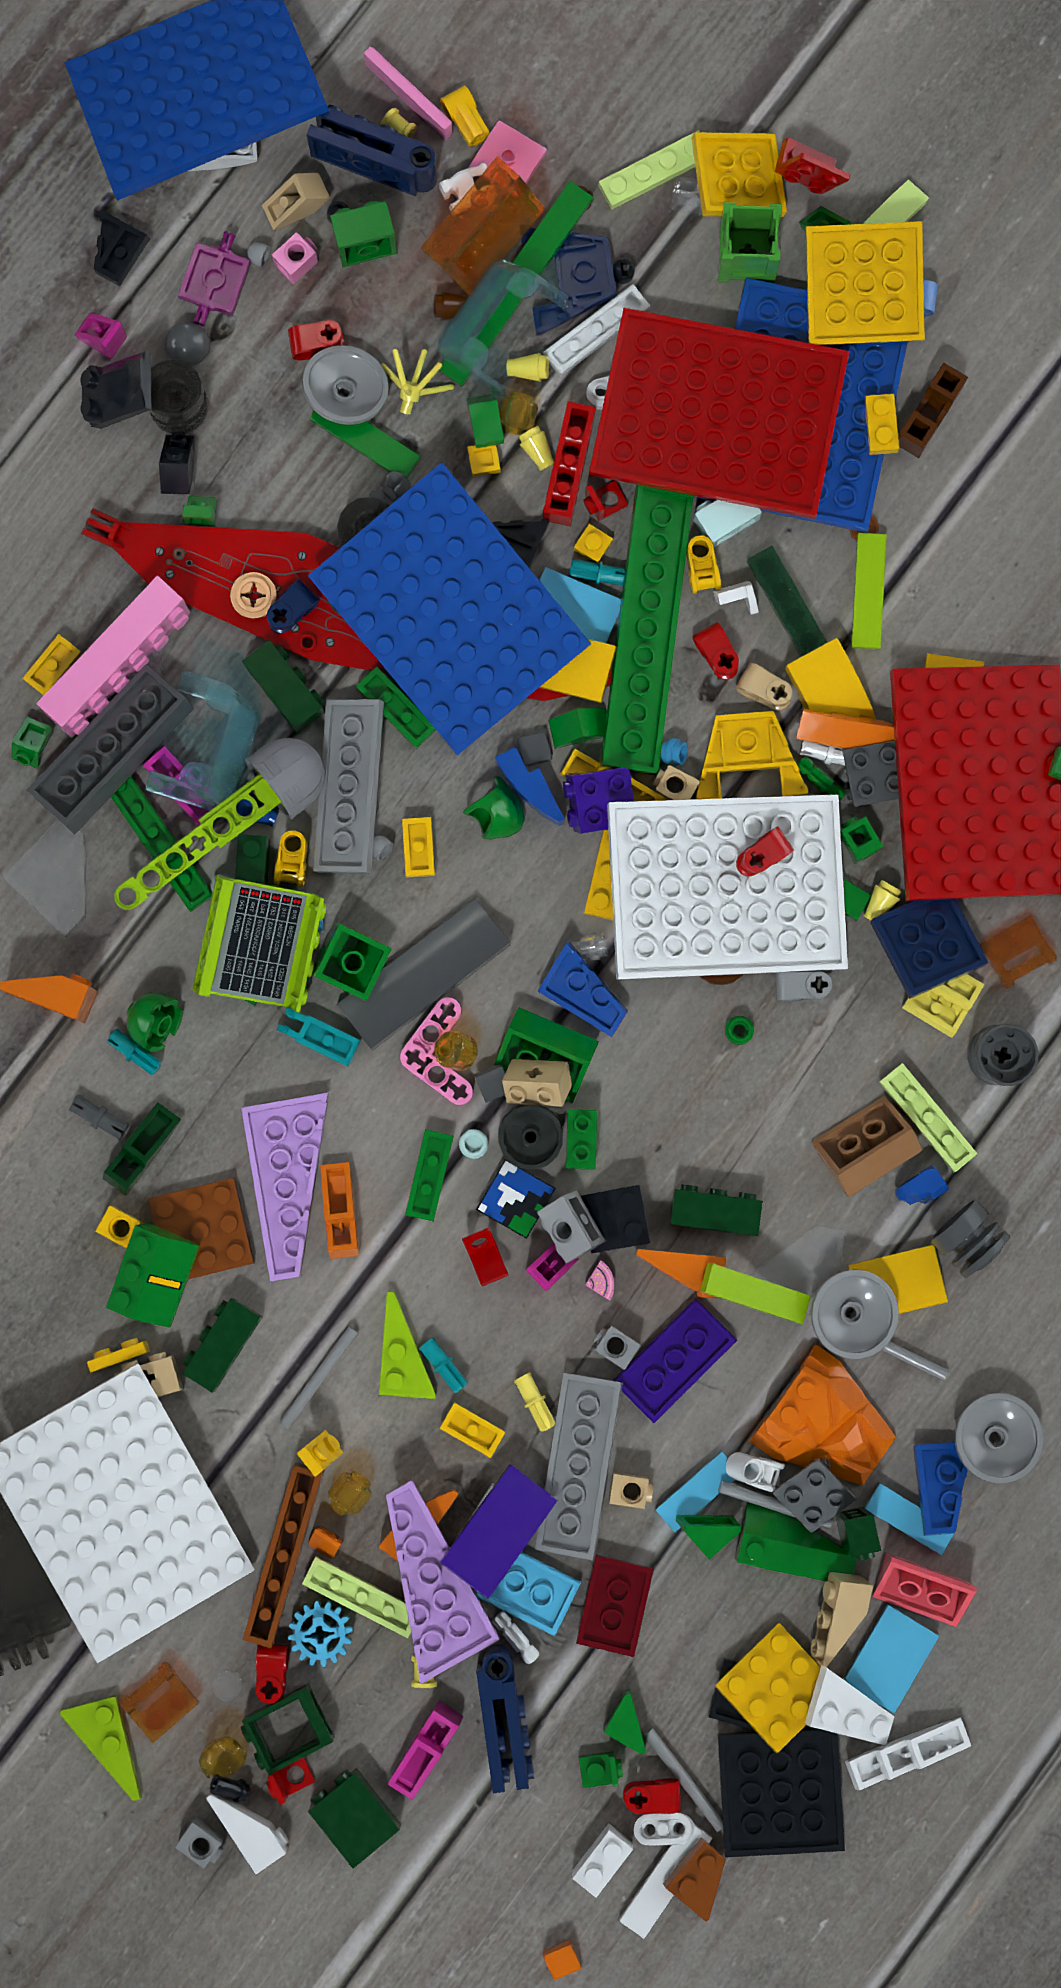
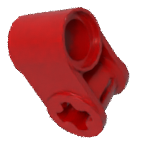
M333 320L298 324L288 329L292 359L297 361L309 360L325 348L345 344L340 325ZM333 333V340L328 341V334Z
M718 622L692 636L697 649L718 678L729 680L737 674L739 665L738 655L730 644L724 629ZM724 659L727 663L731 661V668L727 669L726 666L720 667L721 660Z
M777 826L740 853L736 860L737 870L746 877H752L787 857L794 851V848L779 826ZM754 857L756 862L751 866L749 861Z
M262 1645L257 1646L256 1695L263 1703H275L285 1693L286 1673L289 1662L288 1645H273L272 1648ZM270 1681L273 1687L278 1688V1691L274 1692L272 1696H269L268 1690H264V1687Z
M662 1778L648 1781H632L623 1789L624 1802L629 1811L636 1814L681 1812L680 1780ZM636 1791H640L643 1796L639 1799V1803H634L631 1798L635 1797Z

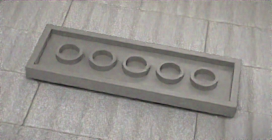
M379 699L326 700L322 750L325 781L319 794L314 872L371 874L384 702Z
M563 1373L545 1491L558 1501L538 1528L535 1550L595 1560L623 1382Z

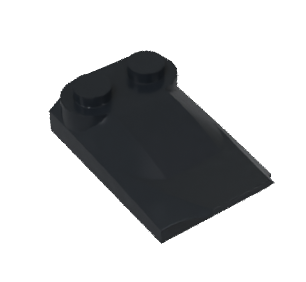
M142 352L103 367L90 365L83 371L80 378L82 385L80 410L84 420L89 422L91 427L102 429L151 410V353Z

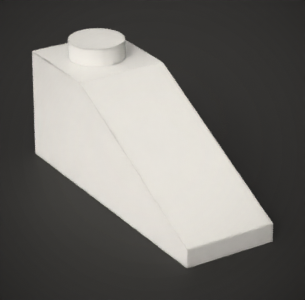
M209 1792L206 1797L207 1801L255 1874H258L286 1854L288 1850L286 1844L289 1843V1840L280 1827L276 1829L272 1822L243 1805L233 1802L231 1798L217 1794L214 1795Z

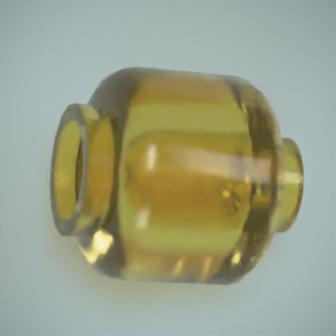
M512 391L511 395L503 397L499 414L501 424L506 426L505 432L520 436L522 431H528L534 427L538 405L533 401V396Z
M453 1030L443 1033L436 1041L434 1047L437 1062L443 1067L457 1071L469 1069L476 1061L478 1046L472 1036Z
M357 1471L341 1473L328 1490V1497L332 1501L330 1507L341 1516H344L346 1513L349 1515L359 1514L372 1496L369 1488L371 1483Z

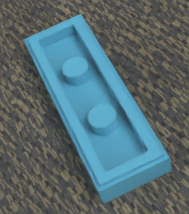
M722 1451L655 1509L674 1532L681 1528L675 1521L676 1515H696L719 1494L718 1488L721 1481L731 1484L735 1480L726 1472L728 1458Z
M878 1483L864 1507L941 1556L954 1535L953 1533L924 1536L921 1508L881 1483Z

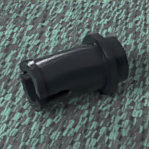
M216 1774L210 1783L211 1794L231 1798L235 1803L245 1802L250 1794V1785L244 1779L236 1781Z

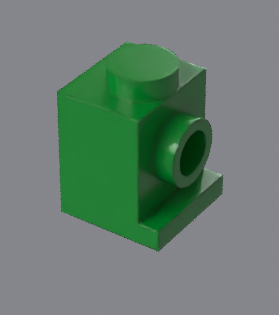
M855 816L841 825L843 827L840 831L841 840L851 855L854 864L861 862L883 848L881 841L866 816L860 820ZM853 836H862L863 843H854Z

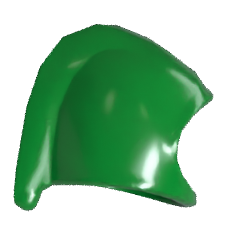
M500 776L494 777L495 788L490 793L472 803L463 811L465 815L473 817L479 823L483 839L493 840L510 837L522 829L525 821L521 803Z

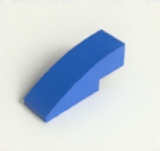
M516 747L495 757V762L504 778L532 809L558 826L564 824L565 819L539 768L528 772Z

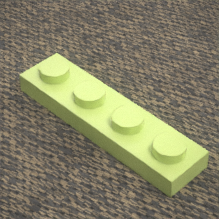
M694 133L600 180L598 186L611 210L694 168L695 160L691 139Z
M903 1063L879 1081L881 1086L953 1173L977 1155V1152Z
M317 1556L315 1557L302 1583L303 1585L406 1638L409 1637L411 1628L405 1601Z

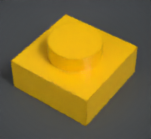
M476 445L467 447L472 477L501 473L496 445L476 448Z
M588 524L573 550L593 563L599 564L612 544L613 538Z

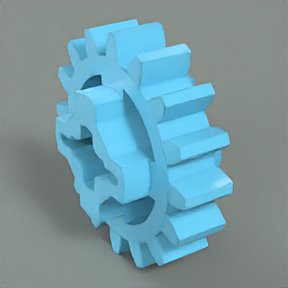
M319 1600L315 1601L314 1608H311L307 1603L304 1604L305 1613L296 1611L294 1616L298 1622H290L289 1627L295 1630L294 1633L288 1636V1640L296 1641V1644L291 1648L292 1651L300 1649L302 1653L299 1659L302 1661L306 1656L309 1657L311 1666L314 1665L316 1660H320L322 1667H325L328 1658L336 1663L338 1661L337 1653L342 1655L347 1653L343 1644L352 1643V1639L346 1636V1634L353 1631L352 1626L345 1625L350 1618L349 1615L341 1617L342 1607L338 1606L335 1610L331 1609L332 1604L329 1600L325 1607L321 1606ZM325 1614L334 1618L338 1624H331L326 1620ZM313 1615V1624L308 1628L301 1629L303 1622ZM318 1626H322L323 1631L330 1632L325 1635L323 1640H320L319 1635L311 1634L316 1632ZM340 1637L336 1647L329 1651L328 1643L330 1640ZM304 1642H309L316 1647V1652L310 1650Z

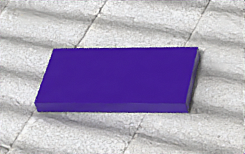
M695 1298L612 1381L623 1382L622 1392L655 1423L738 1340Z
M508 1465L439 1563L483 1597L489 1599L558 1500L514 1466Z

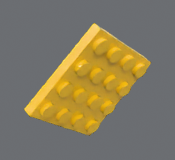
M922 221L805 227L808 343L835 345L925 340Z

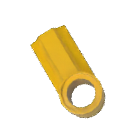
M464 85L440 98L441 106L447 118L452 122L454 121L468 147L483 143L490 132L476 110L477 106L469 89Z

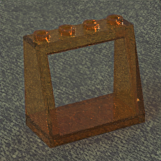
M497 156L422 245L421 250L435 267L472 298L546 209L523 179Z

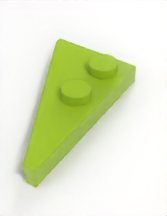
M387 1291L379 1395L436 1399L435 1390L395 1292Z
M117 1695L61 1709V1717L132 1801L140 1800L142 1796Z

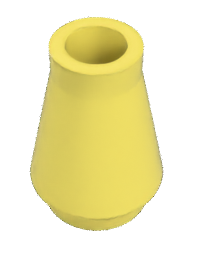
M536 353L515 359H507V376L539 382L542 379H548V356Z
M539 426L519 436L520 446L534 461L540 471L554 464L545 431H541Z
M881 880L878 886L875 884L867 910L863 916L872 920L889 912L900 900L898 897L902 891Z

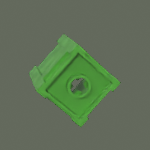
M724 202L719 228L718 282L729 283V280L745 281L746 278L775 284L780 264L781 249H778V229L782 216V204H770V207L735 206L736 203ZM745 248H750L755 254H740L739 252Z

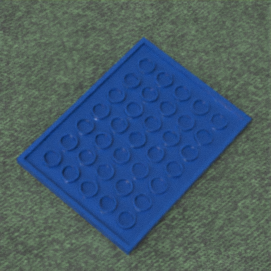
M210 0L64 62L117 201L329 111L284 0Z
M746 278L735 329L808 343L807 290ZM908 341L820 345L849 351L816 519L760 509L761 511L864 533L868 532L884 454L869 455L864 399L865 396L894 394L896 400ZM698 497L705 500L716 501L714 499Z
M443 462L437 465L308 575L457 755L591 645L590 641Z

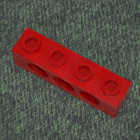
M567 401L543 509V519H548L551 523L571 527L595 420L596 407Z

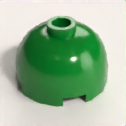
M149 992L132 1002L127 1010V1030L131 1038L139 1046L150 1052H158L164 1049L166 1046L162 1043L167 1039L169 1033L175 1036L181 1024L183 1010L178 1008L180 1001L164 993Z

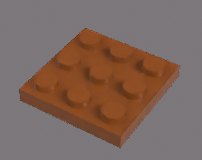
M235 1178L148 1198L155 1226L200 1245L188 1279L254 1264Z

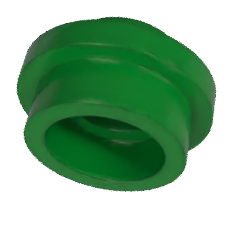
M735 1016L726 1023L725 1035L731 1043L743 1045L752 1039L754 1026L748 1018ZM740 1025L744 1028L745 1032L742 1036H737L734 1033L735 1026Z

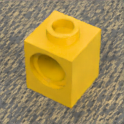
M110 1205L95 1232L127 1248L134 1226L144 1224V1222ZM121 1220L127 1221L130 1227L129 1233L124 1237L119 1236L115 1229L116 1224Z

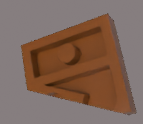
M701 1837L664 1881L663 1885L707 1922L710 1918L726 1859Z

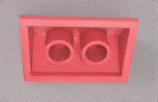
M886 1553L872 1597L957 1627L973 1599L977 1587L965 1580Z

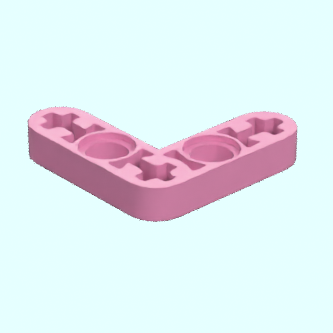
M446 997L435 1005L400 1053V1060L407 1070L455 1105L462 1106L471 1101L473 1097L471 1084L433 1056V1053L461 1016V1007L457 1000ZM452 1003L455 1005L453 1011L456 1015L454 1017H446L443 1023L448 1026L444 1030L439 1023L431 1019L436 1015L439 1020L443 1015L441 1006H449ZM434 1026L439 1030V1037L435 1042H427L423 1039L422 1033L426 1027ZM418 1050L420 1052L418 1057L425 1063L427 1058L433 1060L425 1067L422 1075L417 1072L422 1068L415 1062L411 1065L407 1064L408 1057L406 1053L408 1051L413 1053ZM435 1066L441 1067L445 1071V1078L440 1083H433L428 1077L430 1069ZM450 1075L456 1078L452 1081L457 1087L465 1085L467 1087L465 1092L468 1096L465 1099L462 1097L458 1098V1100L454 1099L455 1092L449 1087L446 1092L441 1090L448 1083Z

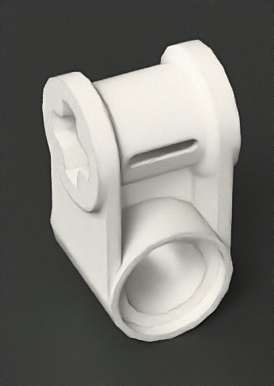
M736 1452L728 1458L726 1472L736 1480L773 1492L777 1489L775 1486L780 1469H784L785 1464L764 1457L758 1458Z

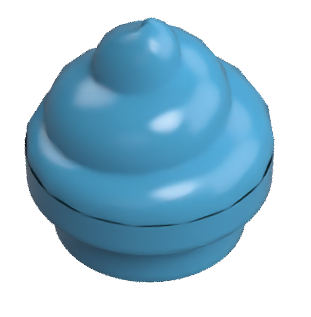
M671 738L668 742H664L660 756L663 762L673 767L683 765L687 758V744L681 742L678 738Z

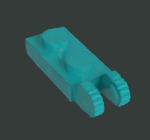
M286 1008L284 1014L287 1017L304 1024L299 1033L284 1024H279L276 1030L296 1039L297 1043L349 1067L361 1040L312 1016H304L290 1008Z

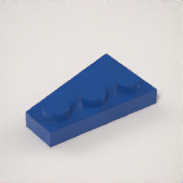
M568 941L538 989V992L612 1037L628 1010Z
M955 1442L913 1446L924 1536L953 1534L957 1528L962 1502V1490L968 1469L963 1465L958 1456Z

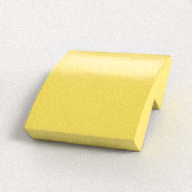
M966 974L914 998L909 999L908 997L902 1008L952 1038L959 1029L966 1014L972 1008L984 984Z

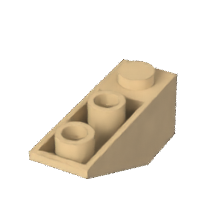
M829 1572L828 1581L823 1586L824 1599L822 1609L817 1614L818 1627L816 1636L810 1646L811 1658L820 1666L823 1665L827 1668L867 1615L873 1585L863 1576Z

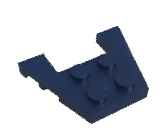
M519 225L523 247L536 230V228H530L529 225ZM572 232L566 238L554 256L561 302L532 307L537 336L617 296L608 237Z

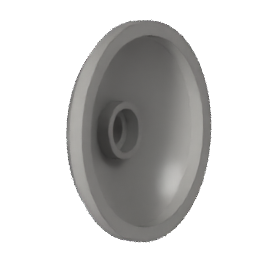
M344 345L325 348L309 360L304 370L302 387L305 398L313 410L329 421L346 425L363 423L376 416L386 402L388 395L386 373L373 356L359 348ZM339 393H344L347 397H342Z
M852 1269L834 1274L820 1286L812 1302L811 1322L818 1340L829 1351L844 1358L862 1359L878 1353L889 1343L898 1324V1304L892 1289L882 1278L868 1271ZM848 1307L853 1308V1315L851 1317H846L845 1315Z
M992 1393L975 1399L963 1410L955 1428V1446L961 1462L973 1475L992 1483H1009L1024 1477L1036 1465L1043 1448V1431L1036 1413L1023 1400L1009 1394ZM992 1432H995L998 1436L995 1443H992L989 1439Z

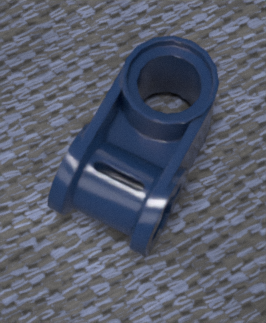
M298 579L268 609L267 620L270 628L280 634L290 631L319 604L321 599L301 579ZM278 613L281 616L285 614L286 622L278 621L275 623V614Z

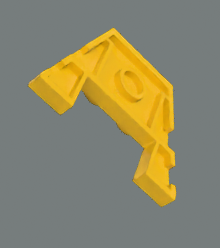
M774 711L716 715L695 799H722L720 773L776 768L779 769L781 797L808 796V788L800 775L798 765L793 759Z

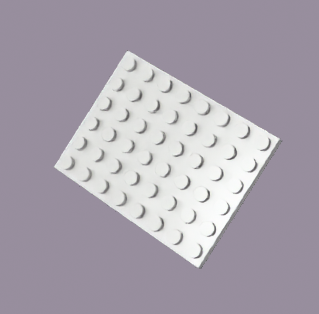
M838 795L609 802L607 804L616 980L848 969ZM779 826L794 848V851L763 872L752 877L742 875L736 867V860L740 853L756 843L767 832ZM754 857L749 861L751 866L756 862Z
M139 1363L0 1441V1493L97 1663L255 1570Z

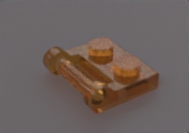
M1031 915L979 944L1006 989L1015 984L1014 981L1045 963L1050 965L1057 961L1055 952L1048 945ZM1037 946L1040 951L1038 955L1010 971L1006 970L1003 965L1004 963Z
M166 1661L158 1667L159 1671L130 1696H124L119 1701L123 1709L152 1743L158 1740L199 1704V1700ZM167 1680L172 1687L145 1711L141 1712L137 1705Z

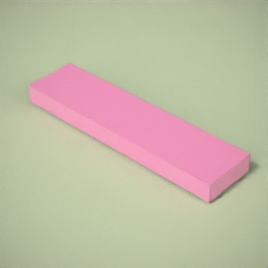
M370 46L364 52L365 65L446 141L453 134L452 121L373 47Z

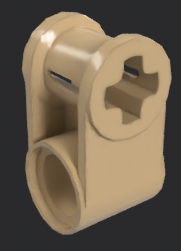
M754 663L748 664L735 687L743 696L757 701L774 711L786 709L792 697V688L788 682ZM779 690L783 691V697L775 700L774 693L777 694Z

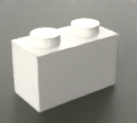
M608 1823L572 1870V1879L597 1898L632 1852V1841Z

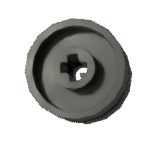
M520 1105L512 1108L503 1117L498 1127V1142L503 1155L511 1164L522 1169L537 1170L549 1165L558 1156L563 1144V1131L559 1120L548 1109L540 1105ZM530 1131L536 1134L534 1136L535 1141L532 1143L525 1140V1134Z

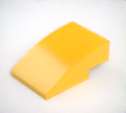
M838 638L786 665L785 672L795 687L798 699L805 709L826 714L835 712L857 718L861 715L876 719L866 692Z

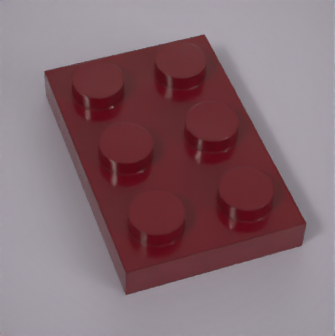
M596 1554L576 1644L634 1657L654 1568Z

